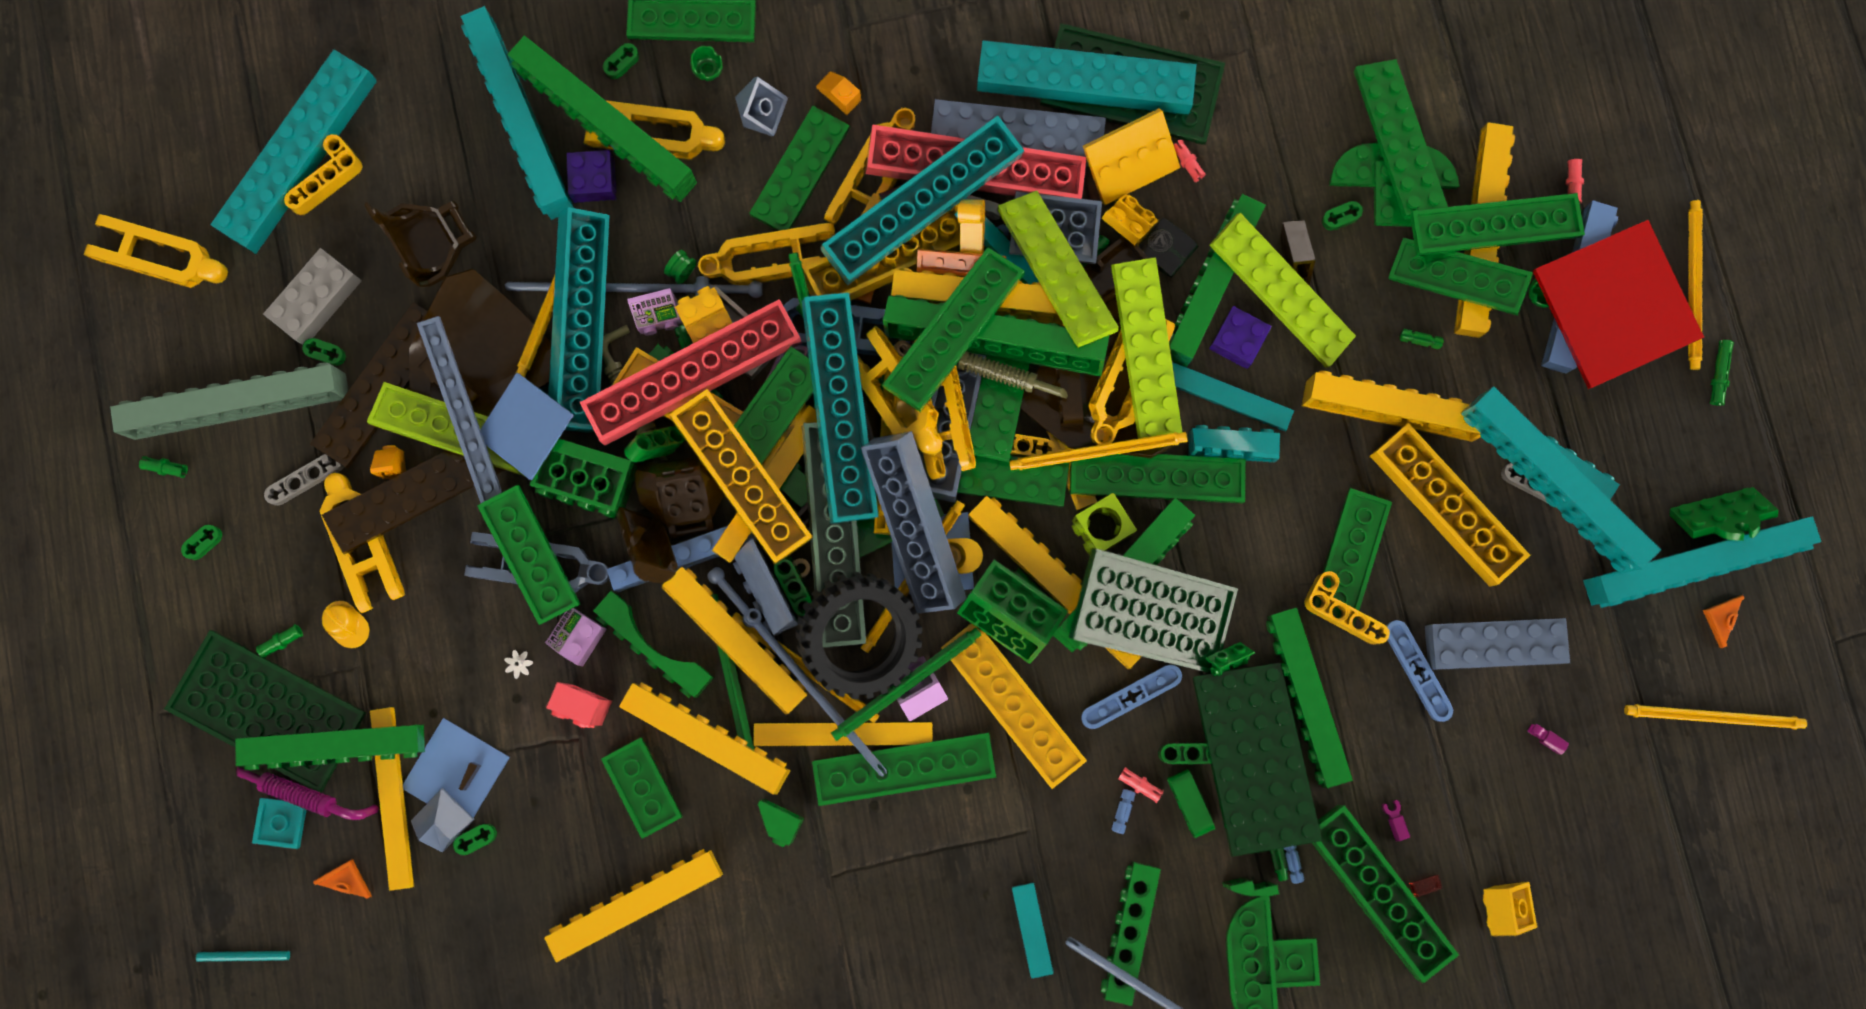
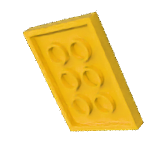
M1161 109L1150 112L1082 146L1099 196L1104 205L1180 168Z

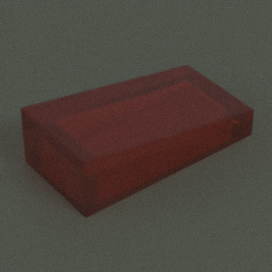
M1437 874L1410 883L1414 897H1420L1443 888Z

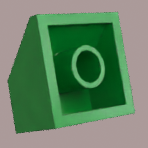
M766 799L760 800L758 806L768 836L773 838L772 842L781 847L792 844L804 818Z

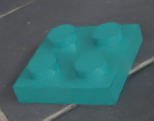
M260 798L252 843L299 849L306 809L279 799Z

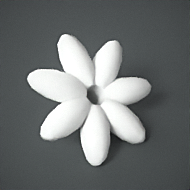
M513 650V659H504L506 663L510 664L505 672L514 671L515 679L519 677L520 671L525 675H529V671L525 666L532 665L533 661L525 660L528 654L527 651L523 652L519 657L518 652Z

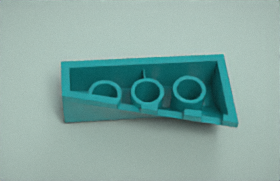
M1196 425L1195 428L1189 431L1188 456L1238 458L1258 462H1276L1279 460L1280 433H1274L1273 429H1261L1260 432H1254L1252 428H1239V431L1230 430V427L1227 426L1208 429L1206 425Z
M1546 437L1611 500L1620 485L1614 481L1613 476L1598 471L1593 463L1586 460L1583 461L1577 457L1576 452L1563 448L1553 437Z

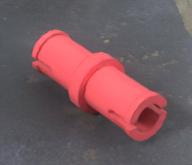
M1179 140L1178 145L1177 143L1173 145L1176 155L1181 161L1180 165L1186 168L1193 181L1197 182L1199 181L1198 178L1202 179L1206 173L1197 163L1195 154H1191L1184 141Z
M1582 159L1568 160V179H1566L1568 194L1578 193L1579 203H1582V184H1584V178H1582Z
M1126 767L1118 780L1134 788V792L1142 793L1155 801V803L1159 801L1160 796L1164 792L1146 781L1147 778L1144 776L1141 778Z

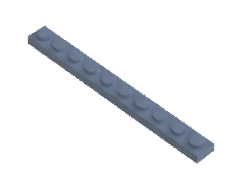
M437 316L419 322L417 326L480 503H483L502 493V489L441 318Z

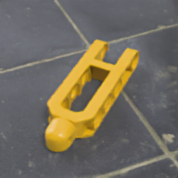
M607 101L633 122L641 120L649 121L652 124H656V122L672 124L673 127H677V125L692 127L690 139L686 142L653 138L676 158L691 160L702 150L718 151L725 144L723 132L716 127L704 126L703 122L693 111ZM587 131L585 132L584 143L586 145L614 150L610 145L608 147L604 146L597 139L598 136L594 132L591 134Z
M901 108L895 113L891 122L878 125L913 130L915 115L910 109ZM870 136L826 211L824 220L833 225L839 220L851 197L866 204L861 214L863 215L882 201L879 194L893 189L898 180L882 177V183L876 194L873 193L872 197L856 190L866 173Z
M98 214L95 225L112 229L124 235L118 252L87 244L83 254L100 262L189 288L200 284L203 280L211 283H221L228 274L226 266L217 260L211 259L206 248L195 241L102 214ZM137 239L153 241L162 247L164 245L170 246L183 253L184 251L189 252L191 258L187 268L179 271L131 257Z
M823 223L727 239L718 253L707 254L700 258L698 268L703 276L708 278L723 276L732 285H749L753 281L767 282L791 278L793 275L789 263L781 265L775 263L769 267L758 269L751 267V270L734 272L731 260L735 255L792 246L793 253L798 252L803 268L823 258L816 256L803 259L800 244L830 239L835 235L834 225Z
M1165 319L1168 340L1170 341L1175 324ZM1121 330L1088 404L1092 418L1095 420L1090 436L1096 445L1112 443L1119 429L1132 425L1135 422L1130 388L1118 415L1112 417L1106 414V408L1104 407L1110 392L1114 391L1115 387L1113 385L1119 371L1123 370L1122 364L1125 360Z
M874 326L866 335L882 361L870 369L857 355L861 387L893 435L912 431L918 449L922 453L935 455L942 448V439L935 429L939 413L929 400L921 412L917 411V420L908 428L902 421L903 417L897 414L891 405V399L885 396L879 387L881 384L878 381L888 370L892 373L902 358L885 333L877 326Z
M955 365L941 384L945 390L947 399L945 405L949 409L951 424H949L950 430L938 434L942 442L949 439L953 440L954 450L957 451L962 467L961 470L966 471L976 467V459L957 366ZM914 409L917 420L918 412L916 411V409ZM942 449L935 455L923 453L929 477L932 480L945 477L946 470Z
M335 472L326 477L324 486L328 496L325 497L320 508L321 517L322 514L338 507L341 502L349 501L361 495L353 491L350 481L343 474ZM323 519L352 598L360 613L373 609L367 594L369 590L363 575L377 569L385 589L392 600L405 596L404 588L383 535L368 542L373 557L356 564L352 555L354 551L352 550L345 555L342 553Z

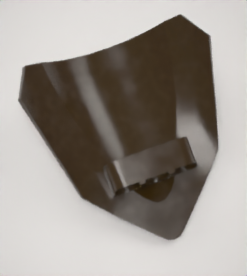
M472 268L445 276L422 321L437 316L441 318L473 411L489 417L516 374L517 364L534 324L499 290ZM418 328L409 347L410 391L445 402ZM545 335L537 349L530 371H527L525 376L528 381L539 389L549 384L551 342Z
M1117 322L1118 332L1109 335L1103 369L1121 330L1120 322ZM1126 358L1122 364L1123 370L1119 371L1113 385L1115 387L1114 391L1110 392L1104 406L1106 414L1112 417L1119 414L1130 388ZM1041 366L1036 372L1038 374L1036 380L1065 389L1068 398L1065 399L1033 388L1032 393L1026 392L1024 389L1020 409L1071 449L1096 446L1090 436L1095 420L1092 418L1088 404L1100 376ZM1134 422L1132 425L1119 429L1112 443L1138 439L1136 423ZM1173 445L1121 454L1152 458L1172 448Z

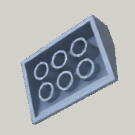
M1016 191L1014 199L1029 193ZM1040 194L1080 263L1096 264L1102 201ZM1011 235L1009 254L1024 256Z
M753 539L748 541L735 555L736 562L733 565L739 575L743 574L746 580L743 582L747 593H752L756 600L753 602L755 609L763 613L766 619L763 621V625L770 633L772 632L774 636H777L799 624L760 546Z

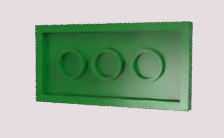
M642 737L601 758L641 839L683 817Z

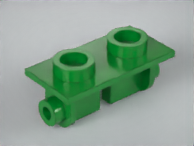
M1239 642L1206 657V660L1212 663V668H1210L1211 674L1213 676L1218 675L1219 677L1223 672L1230 671V667L1235 669L1243 664H1247L1250 656L1255 654V652Z

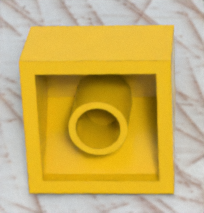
M1529 882L1498 885L1483 889V902L1488 915L1487 926L1490 929L1491 936H1517L1537 928Z

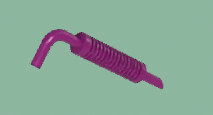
M237 767V777L257 784L258 791L324 817H328L333 813L345 819L361 820L379 811L377 805L360 810L343 808L336 805V799L329 795L269 772L258 775Z

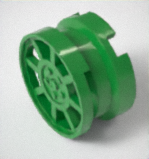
M684 250L676 252L664 269V274L668 277H673L677 284H682L691 275L697 264V261L694 258L690 259Z

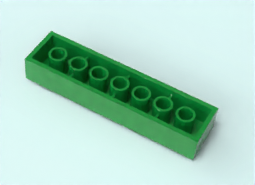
M1244 194L1240 196L1239 200L1234 199L1216 236L1238 213H1241L1255 228L1266 204ZM1211 247L1207 254L1209 256L1206 257L1198 272L1200 275L1197 276L1189 291L1193 295L1189 294L1180 310L1184 314L1180 313L1176 319L1174 334H1172L1169 341L1172 362L1186 368L1194 358L1234 273L1229 265Z
M1174 498L1123 556L1158 565L1168 551L1192 527L1193 523L1191 520L1195 517V514L1178 499ZM1076 608L1053 634L1071 652L1077 648L1081 651L1088 644L1069 638Z
M1337 804L1318 819L1322 841L1312 844L1416 980L1425 983L1459 956L1345 805Z

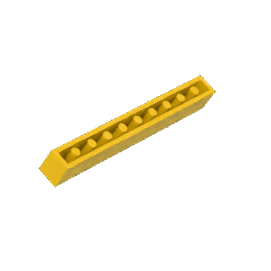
M1488 122L1481 129L1471 204L1507 201V196L1504 194L1510 180L1507 171L1512 162L1510 148L1515 141V135L1512 134L1513 126ZM1500 246L1465 250L1464 254L1499 263V257L1496 256L1497 249ZM1458 299L1454 334L1477 338L1486 334L1491 326V320L1488 317L1489 311L1492 308Z
M986 496L968 514V518L1058 604L1071 614L1077 607L1082 588L1080 578L1074 573L1070 575L1064 569L1066 566L1058 558L1054 560L1048 554L1050 550L1043 543L1037 544L1032 539L1034 535L1027 528L1021 529L1016 524L1018 520L1010 512L1007 514L1000 509L1002 505L994 497L990 499ZM1106 648L1127 669H1130L1142 657Z

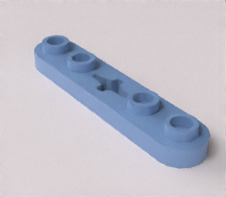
M1399 620L1389 622L1386 625L1390 633L1388 642L1430 717L1439 722L1449 720L1453 715V707L1409 628L1404 622ZM1415 665L1423 667L1422 677L1414 674L1416 670Z
M1175 665L1164 666L1087 707L1081 714L1083 725L1089 729L1099 728L1177 686L1182 680L1181 670ZM1128 691H1131V693L1142 691L1141 694L1135 697V703L1132 701L1121 703V700L1128 696Z

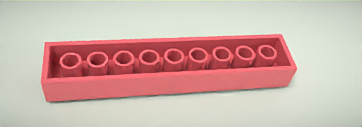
M872 125L865 174L909 181L965 140V138ZM1022 147L1025 151L1017 161L976 190L1015 196L1016 191L1027 193L1038 191L1039 194L1082 199L1086 157Z
M779 299L581 401L580 404L598 439L605 446L679 408L706 389L711 391L781 355L790 346L794 348L802 344L801 338Z

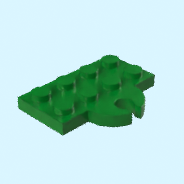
M1754 487L1670 508L1669 516L1693 539L1715 533L1724 539L1744 541L1743 531L1748 532L1751 538L1756 537L1760 532V522L1778 517L1779 509Z

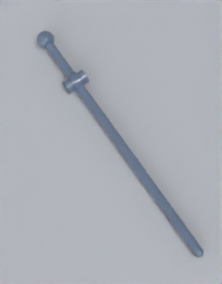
M699 276L694 284L606 283V292H657L670 288L673 293H694L697 296V291L706 286H709L710 289L717 286L723 293L749 294L751 297L759 298L763 295V284L759 281H753L749 285H711L708 277ZM507 282L505 288L509 291H548L551 283Z
M713 568L707 574L709 582L718 584L743 614L742 620L744 625L757 630L837 726L845 720L762 624L759 610L749 608L724 579L725 573L721 568ZM854 731L846 736L880 776H884L883 773H887L885 767Z
M1067 938V946L1165 1009H1183L1074 938Z

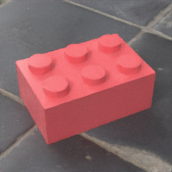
M557 682L546 708L552 710L551 715L561 719H573L572 723L582 728H594L595 726L603 725L612 700L573 684Z

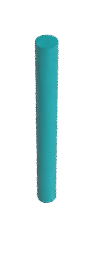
M290 951L198 952L196 954L197 962L290 959Z

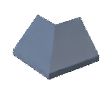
M754 77L735 97L743 127L774 136L788 97L759 77Z
M441 788L411 820V823L419 841L444 852L472 823L474 818L444 788Z

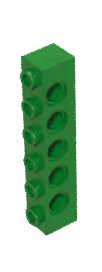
M1131 861V866L1127 865L1124 878L1127 879L1126 888H1122L1120 894V902H1123L1121 911H1117L1115 917V924L1118 925L1116 934L1112 933L1110 947H1113L1112 955L1107 956V960L1138 979L1161 869ZM1137 881H1143L1145 884V888L1141 893L1134 891L1133 887ZM1132 904H1139V913L1134 916L1130 915L1129 907ZM1129 926L1134 927V936L1126 938L1124 930ZM1123 949L1130 950L1129 959L1125 961L1120 960L1119 953ZM1108 972L1107 978L1102 979L1100 992L1103 993L1105 1000L1132 1006L1135 989L1125 982L1116 983L1114 975Z

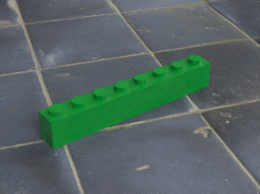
M1297 608L1267 616L1266 626L1268 632L1273 634L1275 640L1273 648L1276 655L1280 656L1283 675L1288 680L1287 692L1289 697L1294 699L1296 705L1293 707L1297 720L1300 719L1303 727L1300 729L1303 740L1308 742L1310 750H1307L1310 762L1315 764L1317 771L1314 772L1318 785L1321 784L1322 788H1330L1353 781Z
M424 725L235 739L236 766H245V770H256L262 764H267V769L282 768V763L290 762V767L305 766L304 761H313V765L327 764V759H335V763H347L353 757H358V762L372 761V756L380 755L381 760L395 759V754H403V758L418 757L417 753L425 752Z

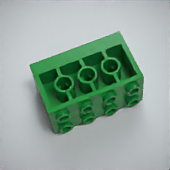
M558 439L529 486L533 487L535 493L540 494L542 497L552 500L553 496H555L557 500L571 506L575 502L577 506L584 510L594 512L597 509L602 515L615 519L619 507L626 508L635 481L636 465L630 460Z
M993 560L957 612V614L1029 664L1048 644L1068 613L1062 606L996 560Z

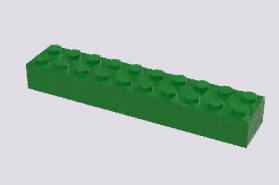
M525 35L507 54L512 61L510 65L516 70V74L524 81L528 79L536 91L540 94L545 93L549 97V101L556 107L561 106L565 110L566 115L575 121L577 118L582 123L581 126L588 133L594 132L598 136L597 139L604 146L608 147L610 145L614 149L613 152L620 159L624 160L626 158L631 163L630 166L639 174L643 172L647 176L646 179L655 187L660 185L663 193L671 200L676 198L681 202L697 184L692 170Z
M902 295L888 296L883 318L885 335L888 338L915 342L945 303L932 304L924 299L910 300ZM994 314L967 351L1101 376L1109 335L1077 348L1067 329L1059 324H1043L1034 319L1021 320L1012 315L999 316Z

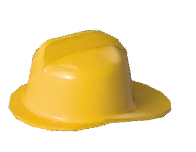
M967 538L947 539L959 574L970 573L979 568L982 563L983 552L977 542Z
M335 601L324 610L322 625L328 634L340 645L346 648H356L366 642L370 632L369 624L352 605L345 601Z

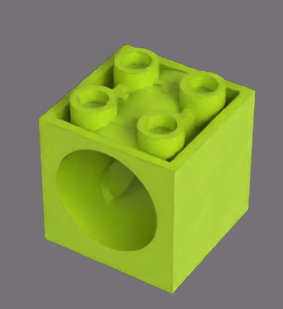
M1114 493L1077 514L1073 518V525L1071 526L1077 537L1081 535L1085 541L1083 546L1089 555L1092 548L1107 551L1137 531ZM1095 513L1110 516L1116 524L1113 534L1116 535L1115 538L1109 541L1094 538L1088 530L1090 525L1089 516Z

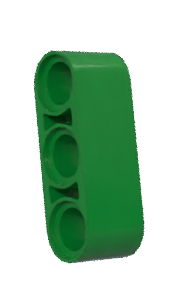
M676 426L640 433L625 447L624 453L632 462H641L670 455L685 441V438Z
M788 555L774 565V572L795 613L798 616H804L806 611L801 609L798 604L802 601L811 603L813 597L794 560ZM786 562L790 565V569L782 571L778 568V565ZM791 582H797L801 587L798 590H791L788 585Z
M1207 743L1164 744L1158 751L1159 759L1167 764H1211ZM1168 747H1171L1175 752L1172 760H1167L1164 756V751ZM1190 747L1195 748L1197 751V757L1194 760H1190L1187 757V750Z
M1187 769L1167 778L1192 836L1197 838L1215 830V825L1190 771Z

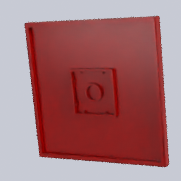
M1649 220L1532 270L1588 389L1704 338Z

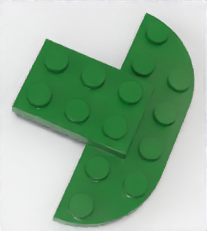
M1367 143L1358 145L1344 153L1331 172L1329 186L1374 187V226L1412 227L1410 218H1403L1379 144ZM1427 146L1441 188L1457 189L1459 187V179L1450 160L1438 150Z
M1270 896L1252 898L1236 910L1230 919L1226 932L1229 992L1234 1009H1278L1277 988L1320 985L1317 939L1273 940Z

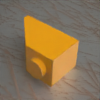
M831 71L816 86L822 94L846 115L861 101L860 90L845 77Z
M395 445L383 446L382 450L375 451L370 468L371 474L387 480L405 472L404 451L396 448Z

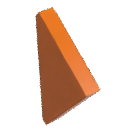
M1743 595L1703 610L1720 648L1727 646L1726 642L1731 630L1734 628L1741 602L1744 600Z
M349 860L313 881L315 885L354 894L366 899L372 896L353 860Z

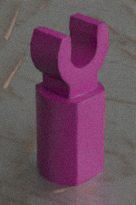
M1531 724L1527 732L1539 738L1540 743L1556 754L1562 755L1568 748L1569 743L1552 731H1546L1538 724Z
M1393 800L1394 809L1392 811L1388 809L1387 804H1382L1383 812L1389 816L1388 822L1395 841L1410 838L1403 815L1399 813L1401 810L1399 801Z

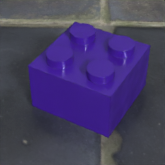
M610 150L567 153L568 195L574 203L616 200L615 159Z
M1233 306L1209 349L1248 369L1272 326Z

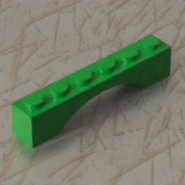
M610 591L595 608L594 612L598 615L596 619L605 627L609 624L615 629L612 633L622 641L624 639L628 640L631 643L629 647L636 654L640 655L643 653L648 658L646 662L654 669L659 667L665 673L662 676L672 684L677 682L681 686L679 690L688 698L691 696L698 698L715 678L698 663L676 661L663 656L653 649L639 632L633 617L632 607L615 592Z

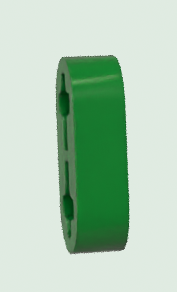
M626 43L607 58L603 64V70L607 77L614 80L618 79L639 60L637 48L633 44ZM625 52H632L633 56L630 58L625 55ZM612 65L617 67L618 70L615 72L610 70L609 67Z
M1351 201L1328 210L1322 217L1323 227L1333 231L1356 222L1363 213L1362 206L1358 202ZM1350 208L1351 210H1356L1354 216L1352 214L1345 216V213H1347ZM1330 215L1332 218L1338 216L1340 217L1336 220L1335 224L1333 222H1328Z
M315 338L306 340L302 347L306 356L323 363H330L333 366L343 364L346 358L344 350L340 347ZM310 347H318L321 349V353L317 351L312 352ZM336 352L339 356L338 358H331L327 353Z
M204 525L183 543L181 547L182 555L187 559L199 560L221 541V529L213 525ZM208 531L213 532V539L207 538L209 536L207 533ZM191 546H197L195 548L196 554L190 553L192 551Z
M482 824L455 839L454 850L459 855H468L481 849L495 840L497 836L496 828L491 824ZM483 828L491 833L488 835V840L486 838L478 840L477 836L483 833ZM462 839L464 841L473 840V843L467 846L468 850L466 848L461 849Z

